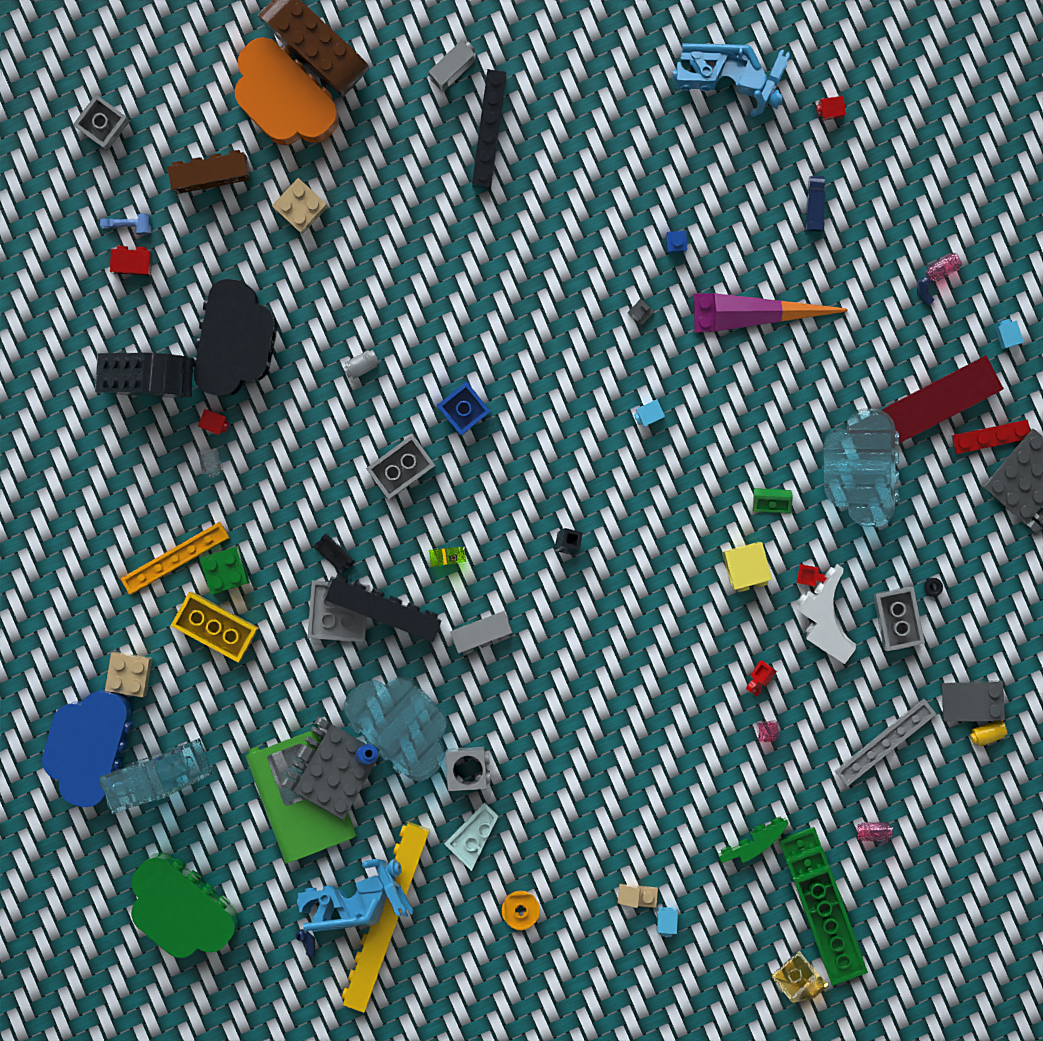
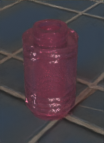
M949 253L927 265L926 276L931 281L938 282L959 270L962 262L956 253Z
M861 822V824H857V838L862 842L889 841V838H893V826H889V822Z

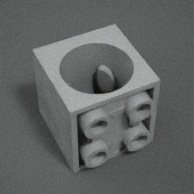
M485 747L446 749L448 791L487 789V784H490L491 779L490 770H486V765L489 764V751H485ZM463 756H473L482 765V774L479 773L473 781H464L459 774L456 775L454 764H458Z

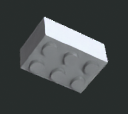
M412 434L366 469L388 500H390L436 465Z
M908 586L873 594L885 651L925 644L914 587Z

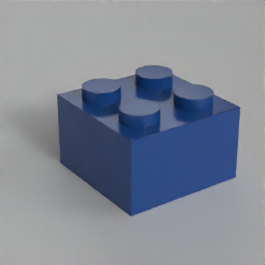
M467 381L437 405L461 436L491 413Z

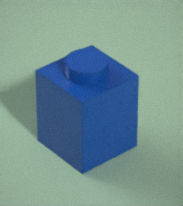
M686 231L666 233L667 254L687 252Z

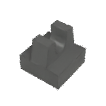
M640 299L628 311V314L642 326L655 311Z

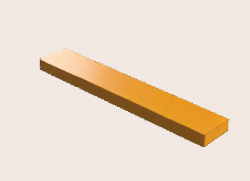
M220 521L120 579L129 595H132L228 540L230 537Z

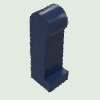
M809 176L805 231L822 232L824 230V176Z

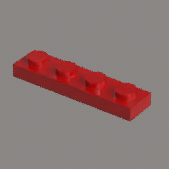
M1027 419L951 435L955 454L1021 441L1030 432V427Z

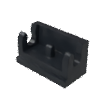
M325 533L314 545V548L340 573L355 560L328 533Z

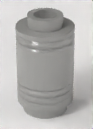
M367 350L345 362L346 367L343 369L348 378L352 376L355 379L376 368L380 362L373 350Z

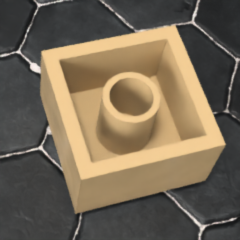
M299 178L272 205L302 235L328 208L327 204Z
M112 652L105 691L145 697L153 658Z

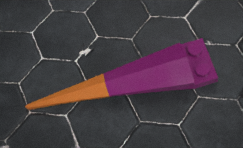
M718 293L693 294L694 333L718 332L848 311L846 308Z

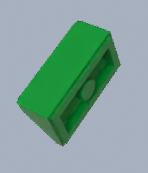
M754 488L753 512L791 514L792 491Z

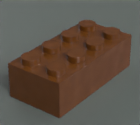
M240 150L230 151L229 155L224 156L213 154L210 155L209 159L202 160V157L191 159V162L188 163L176 161L172 163V166H167L171 189L176 194L252 180L248 157L244 152H240Z

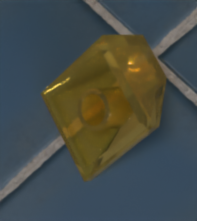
M800 951L771 975L792 1003L815 998L829 986Z

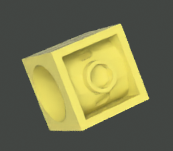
M762 542L722 551L731 589L742 592L749 590L751 585L755 584V587L768 585V581L772 580Z

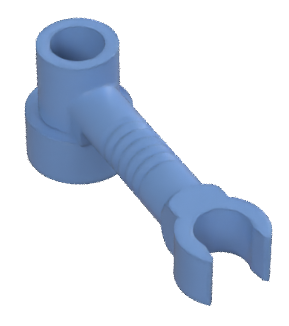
M138 214V219H100V227L102 229L131 226L136 227L137 235L152 234L151 225H149V214Z

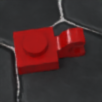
M800 564L796 583L816 586V581L825 582L827 578L825 574L818 573V567Z
M760 660L750 674L753 680L747 685L746 690L757 697L762 690V684L766 687L777 671Z

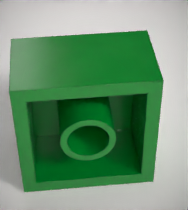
M239 546L199 558L211 595L250 583Z

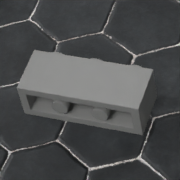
M505 611L452 630L450 633L458 653L463 652V655L473 652V648L479 645L481 648L492 645V640L499 639V641L510 638L509 634L512 633Z

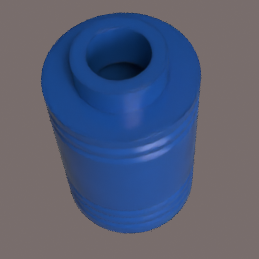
M371 744L361 746L355 753L356 761L361 765L371 764L378 757L376 747ZM366 751L369 752L370 758L365 756Z

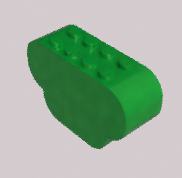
M155 853L139 866L132 877V889L138 897L131 910V917L136 927L173 957H187L194 953L197 948L209 953L222 949L232 938L239 925L238 914L230 905V900L224 895L219 896L215 892L216 889L210 883L205 884L200 880L201 876L196 871L187 869V864L180 858L176 859L168 853Z

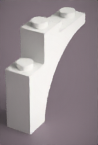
M837 564L835 568L831 567L825 575L827 578L823 584L819 583L814 591L816 595L808 591L806 595H801L797 604H799L798 611L815 622H811L808 625L806 639L845 664L856 649V644L843 632L834 611V592L843 574V568Z

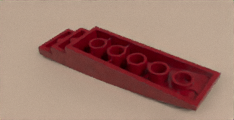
M985 355L850 425L847 429L863 460L866 461L1002 391L1004 388L988 357Z

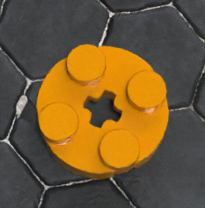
M515 891L506 896L502 904V917L512 928L516 930L528 929L539 918L540 906L533 894L527 891ZM519 905H522L523 908H526V911L523 912V915H519V912H515V909H517Z

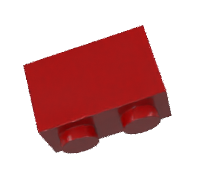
M117 246V249H111V273L151 276L152 252L147 251L146 247H136V250H128V246Z

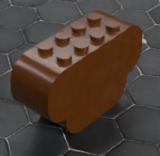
M271 0L257 15L262 23L293 55L328 87L333 88L342 97L370 69L365 60L301 0Z

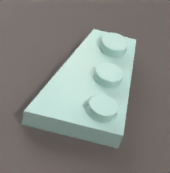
M484 802L444 843L471 871L498 815Z

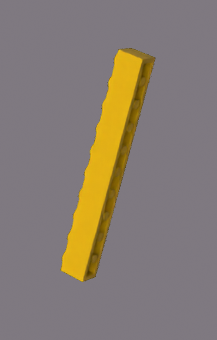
M409 821L407 826H402L399 834L402 837L401 843H396L393 854L396 855L395 859L401 864L402 868L401 874L395 880L402 887L405 895H407L430 830ZM388 896L379 922L375 925H369L370 930L368 934L364 933L360 943L364 945L362 952L358 951L354 960L357 963L356 969H351L348 981H351L349 988H344L341 999H344V1006L363 1013L367 1007L399 917L395 914Z

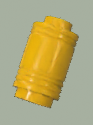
M997 720L972 729L970 738L974 745L977 744L978 747L1005 738V735L1008 733L1004 722Z

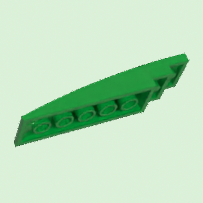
M815 827L778 839L831 985L833 986L868 973Z

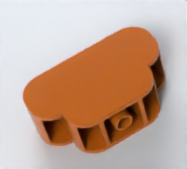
M264 37L256 38L249 42L238 56V68L243 76L236 84L235 98L242 110L273 142L279 145H290L300 138L311 143L326 140L339 124V113L332 101L331 93L324 86L320 88L318 80L311 73L307 75L304 66L297 59L295 61L291 59L292 55L284 45L280 47L275 41Z

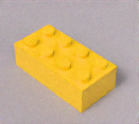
M192 591L187 594L171 624L175 629L238 663L243 659L259 627Z

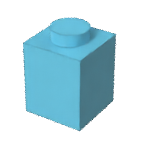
M1011 319L999 322L1000 326L995 327L1002 349L1024 342L1017 320L1011 322Z
M657 399L635 410L636 414H634L638 425L642 424L643 427L665 417Z
M657 908V933H661V936L672 937V934H677V908Z

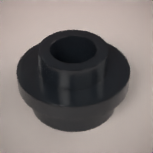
M929 578L924 583V591L928 596L936 597L942 593L943 584L938 578ZM933 583L936 585L934 591L930 589V585Z

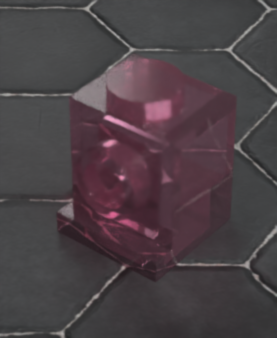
M776 720L756 723L759 742H773L778 739L779 731Z

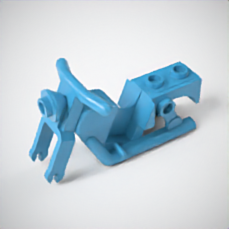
M683 43L681 61H690V66L694 68L696 73L686 71L681 66V63L678 62L676 70H673L672 81L676 82V89L683 91L691 89L710 91L715 90L721 77H730L736 83L739 94L756 98L758 102L757 107L750 111V116L756 117L764 112L767 102L775 109H778V105H782V94H779V90H776L784 70L787 68L790 54L787 52L786 56L783 57L784 50L779 52L767 81L759 60L749 45ZM706 62H716L713 72L712 67L707 65Z
M381 859L364 861L362 863L363 868L376 867L379 876H372L357 882V892L351 898H347L345 892L335 889V886H324L323 890L317 891V888H306L305 892L298 893L297 906L299 912L310 913L313 905L320 902L316 915L312 918L313 922L303 924L304 931L317 932L375 925L380 920L387 896L397 916H401L402 912L403 916L408 917L407 909L412 915L414 910L410 906L402 887L395 880L402 872L401 864L396 859L391 860L388 864L385 860ZM335 908H337L341 919L332 920L331 917Z

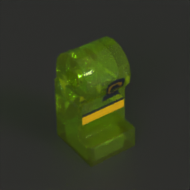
M464 547L429 550L431 567L466 562Z

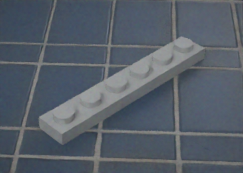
M922 699L837 768L835 773L848 787L936 715L935 711L925 699Z

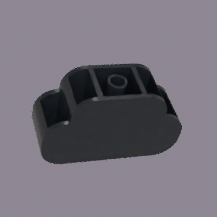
M220 280L211 287L208 299H205L203 303L205 316L204 318L201 317L199 329H202L201 336L197 337L196 340L197 356L193 357L195 359L193 363L194 381L202 391L208 394L230 397L241 390L244 382L255 383L265 378L268 374L278 324L274 314L259 304L258 296L250 286L238 280Z
M98 353L95 392L163 398H192L193 363L195 359L182 355L163 353Z

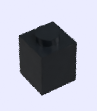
M567 528L557 532L554 551L569 555L580 551L583 532Z

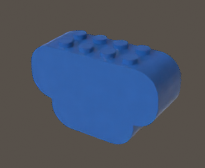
M105 689L88 695L83 702L69 703L58 709L55 713L42 756V765L50 777L60 780V793L70 804L80 807L94 806L105 799L112 787H115L117 782L115 773L117 769H120L123 758L120 757L121 752L125 751L128 739L125 738L133 726V721H131L133 708L131 701L126 695L105 691Z

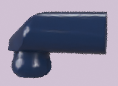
M923 277L917 282V295L929 306L935 299L928 293V286L931 284L930 278Z
M301 929L296 933V939L306 945V955L313 956L315 955V937L308 931Z

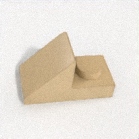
M620 884L618 904L638 908V906L656 908L658 888Z

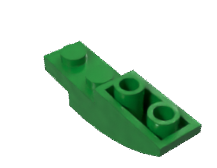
M780 816L772 819L771 823L766 826L760 824L753 827L754 831L750 832L752 840L746 838L739 841V845L733 848L727 846L720 850L721 853H718L721 863L736 857H740V860L744 863L761 854L783 833L788 825L787 819Z

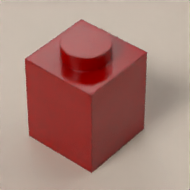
M843 96L819 100L818 105H816L817 116L821 117V121L845 117L846 110Z
M204 409L198 427L222 435L228 429V417Z

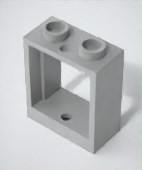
M461 40L428 72L429 79L444 92L476 61L475 48L469 42L464 43Z

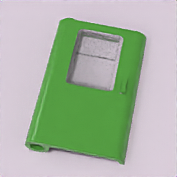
M312 731L260 750L259 747H254L247 750L249 754L245 755L285 863L293 862L357 836L349 813L342 820L280 784L283 777L296 784L298 783L287 776L286 772L288 770L294 772L299 777L302 776L304 771L294 767L291 763L293 760H296L307 767L308 763L297 758L296 754L302 744L316 751V747L305 742L306 737H311L320 744L321 737Z

